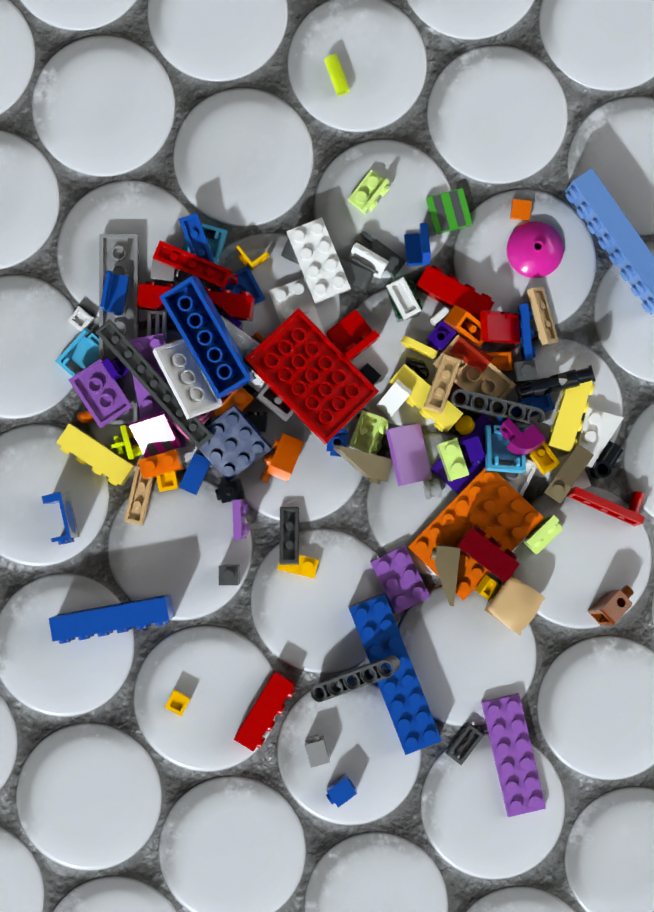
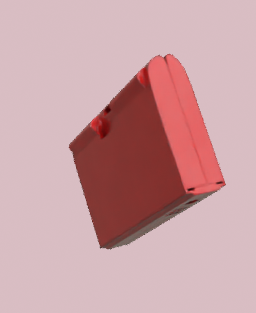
M481 310V341L511 344L520 342L519 316L517 313Z

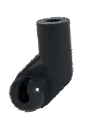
M406 357L405 364L410 368H414L417 375L423 380L427 379L429 369L425 362Z

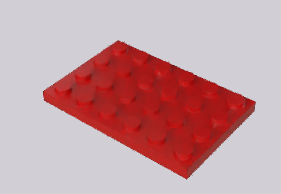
M299 308L244 359L247 365L324 444L328 443L379 392Z

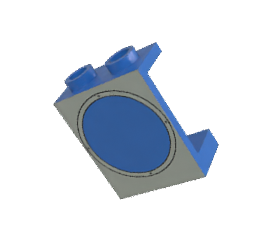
M58 492L42 496L43 504H60L66 535L51 538V541L58 542L59 545L75 542L74 538L79 537L70 493Z

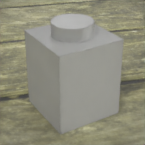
M153 260L150 278L153 282L176 285V279L179 280L180 271Z
M313 735L308 737V740L305 741V748L311 768L330 763L324 736Z

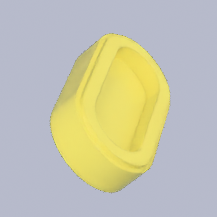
M403 336L401 340L403 346L430 359H435L438 353L433 348L410 337Z

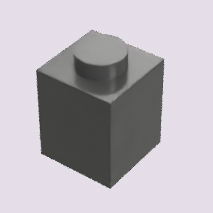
M535 360L519 361L512 364L514 383L531 382L537 379Z
M219 565V585L240 584V565Z

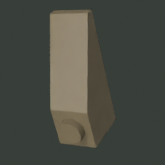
M577 444L544 493L558 503H561L594 454Z
M333 446V449L363 477L369 478V482L380 484L381 481L388 482L392 459L344 446Z
M437 543L436 548H432L431 559L435 560V566L449 605L454 606L461 549L456 545Z

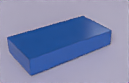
M194 453L179 488L197 495L211 462L206 457Z

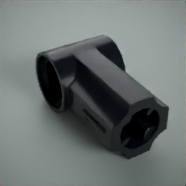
M609 441L593 467L590 468L591 476L595 479L609 476L623 449L616 443ZM598 465H601L604 468L603 475L598 473Z

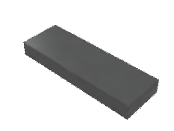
M280 507L279 565H299V507Z

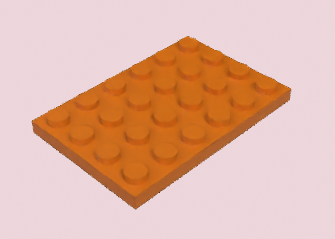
M484 468L408 545V548L439 577L435 560L431 559L432 548H436L437 543L456 545L457 540L469 525L473 527L478 525L486 532V537L490 539L492 536L502 544L501 548L503 550L508 548L513 551L544 517L497 472L486 471ZM460 550L455 593L464 600L478 586L485 574L488 576L491 572L462 550Z

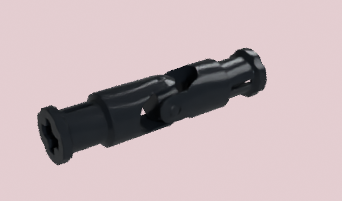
M588 365V368L577 371L573 369L550 376L549 378L536 379L529 384L515 385L519 402H521L525 398L544 396L551 392L578 387L581 383L596 382L592 365ZM559 378L567 379V382L561 386Z

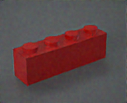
M427 265L415 287L418 291L451 309L456 305L466 310L478 321H480L481 310H491L495 303L489 295L475 292V288L471 285L459 283L458 279L452 275L446 276L441 273L442 270L434 265L431 267Z
M275 670L236 733L234 740L253 752L256 747L260 749L265 741L263 735L266 731L270 732L275 724V721H273L276 714L280 715L286 706L283 704L287 697L290 699L296 688L293 687L295 682Z

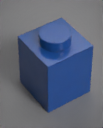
M345 773L327 786L328 794L326 796L332 805L335 803L339 808L357 794V789Z

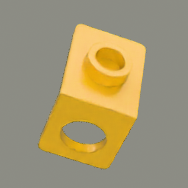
M239 245L236 246L240 254L238 258L245 266L248 264L252 270L270 257L266 251L255 261L251 262Z

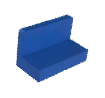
M420 223L419 233L404 235L407 266L430 265L431 250L428 224Z
M107 270L100 308L104 312L123 315L130 280L129 276L114 274L112 271Z

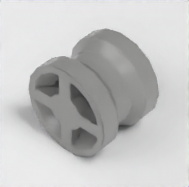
M434 479L432 482L423 481L426 500L434 496L442 497L439 479Z

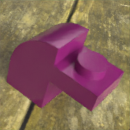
M508 418L499 428L502 436L510 441L506 449L516 455L530 454L546 440L534 424L521 433Z

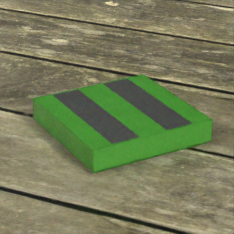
M463 188L426 197L435 235L472 226Z

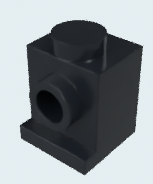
M248 411V415L244 414L259 432L266 433L267 412H263V416H259L260 412Z
M241 479L218 484V489H215L217 500H221L222 503L246 498ZM227 488H231L233 490V493L231 495L226 494Z

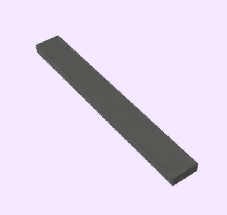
M110 319L95 331L198 449L213 437L197 417L186 418L171 387Z

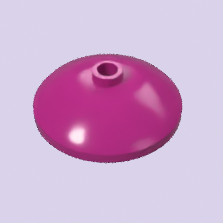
M532 221L520 225L513 231L508 239L506 252L508 261L516 272L528 278H541L551 274L559 266L563 258L564 246L559 233L552 226L543 222ZM539 244L540 250L535 249L534 245Z

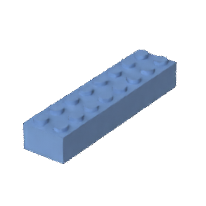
M591 168L571 182L565 190L566 198L576 206L580 218L585 219L589 231L597 236L600 247L603 250L606 249L612 264L617 265L620 269L621 277L631 285L633 294L641 299L644 310L652 315L654 313V256L595 171Z

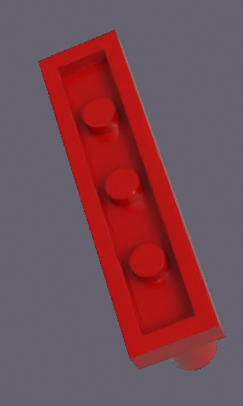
M161 240L153 255V260L191 276L198 277L200 280L225 289L232 270Z
M579 487L571 488L566 496L632 526L643 524L645 519L644 516L639 514L645 494L642 492H633L628 509Z

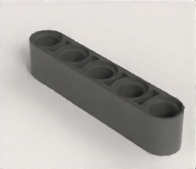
M288 238L281 256L299 264ZM339 258L350 287L366 292L374 274Z
M464 389L455 390L450 396V402L455 407L503 419L509 418L511 421L527 425H539L545 419V414L540 408ZM457 393H461L464 396V402L461 404L455 401ZM476 397L481 398L483 401L481 408H476L473 404ZM495 402L501 404L502 409L499 413L493 411L492 406ZM513 407L520 409L518 417L512 415L511 410ZM533 411L539 415L537 422H533L530 418V414Z
M388 655L324 679L312 687L311 697L316 702H323L389 678L399 670L400 661L396 656ZM386 663L391 665L392 670L386 667ZM369 669L374 672L375 676L370 674ZM352 675L357 678L358 682L354 681ZM336 682L341 685V688L336 685Z

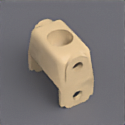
M511 575L506 583L502 581L484 610L521 635V631L535 617L545 597Z

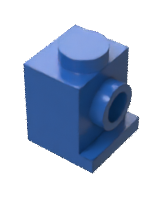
M341 429L327 443L326 452H330V456L341 457L333 449V441L339 439L341 441L339 446L346 447L348 430Z

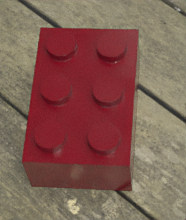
M469 525L457 540V547L506 583L520 565L517 561L518 557L508 548L503 550L501 548L502 544L491 536L490 539L486 537V532L478 525L474 527Z

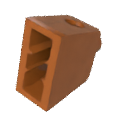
M627 585L621 590H611L592 606L588 612L600 626L614 625L632 606L629 598L634 592Z

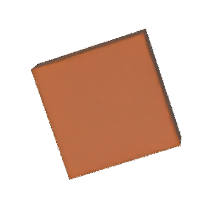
M513 199L510 219L529 221L532 201Z

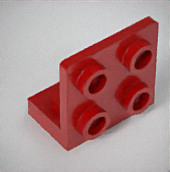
M357 310L352 311L327 331L329 338L350 362L380 338L377 331H373Z

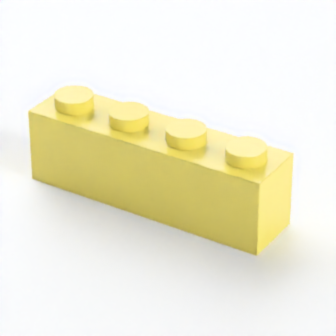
M406 364L389 381L390 388L397 380L409 388L412 393L405 402L411 407L415 405L420 409V415L427 420L429 418L435 422L433 425L441 432L443 430L448 432L463 415L448 400L442 414L423 408L431 386Z
M592 381L581 383L578 387L562 391L546 442L548 447L566 453L574 450L578 441L576 439L577 431L580 432L583 426L582 415L587 412L589 406L587 399L594 390L595 385L592 384Z
M68 424L56 442L60 445L59 449L68 455L70 453L77 456L75 460L83 465L88 463L92 466L91 470L100 476L103 473L109 477L107 481L115 486L118 484L124 485L136 468L135 465L73 424Z

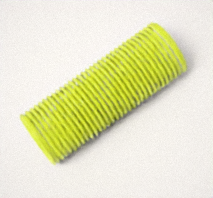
M336 54L327 56L324 61L338 96L344 95L350 89L339 58Z

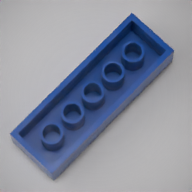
M191 276L159 296L217 399L225 398L256 379L251 368L244 361L243 354L198 277Z
M171 594L58 614L49 618L52 641H59V644L75 640V637H78V640H85L94 636V634H98V637L110 635L114 630H117V633L128 632L132 627H136L137 630L145 629L151 626L152 623H155L156 626L168 624L175 616Z

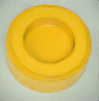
M468 415L460 417L455 423V429L461 435H467L475 428L474 420Z

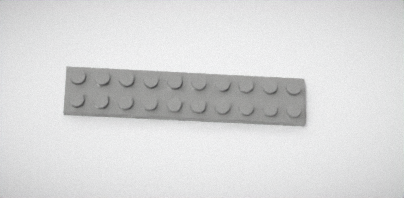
M99 234V327L110 319L127 339L138 338L139 308L136 304L139 288V235ZM107 270L112 271L114 274L130 277L123 315L104 312L100 308ZM99 337V359L104 361L107 358L111 360L116 358L117 356ZM131 372L117 380V383L133 408L107 425H130L131 422L138 420V401Z

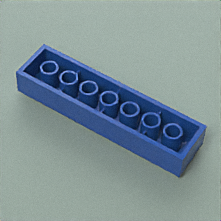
M385 593L348 606L369 662L388 655H394L400 661V668L397 672L377 683L405 755L442 741ZM386 663V667L392 670L391 665Z

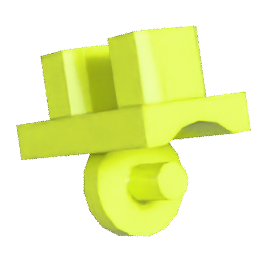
M126 425L120 426L123 442L120 441L119 436H114L115 444L110 445L111 450L117 449L118 455L124 454L122 447L125 446L128 460L132 461L134 457H138L143 453L138 444L131 446L129 439L135 437L130 427H126Z

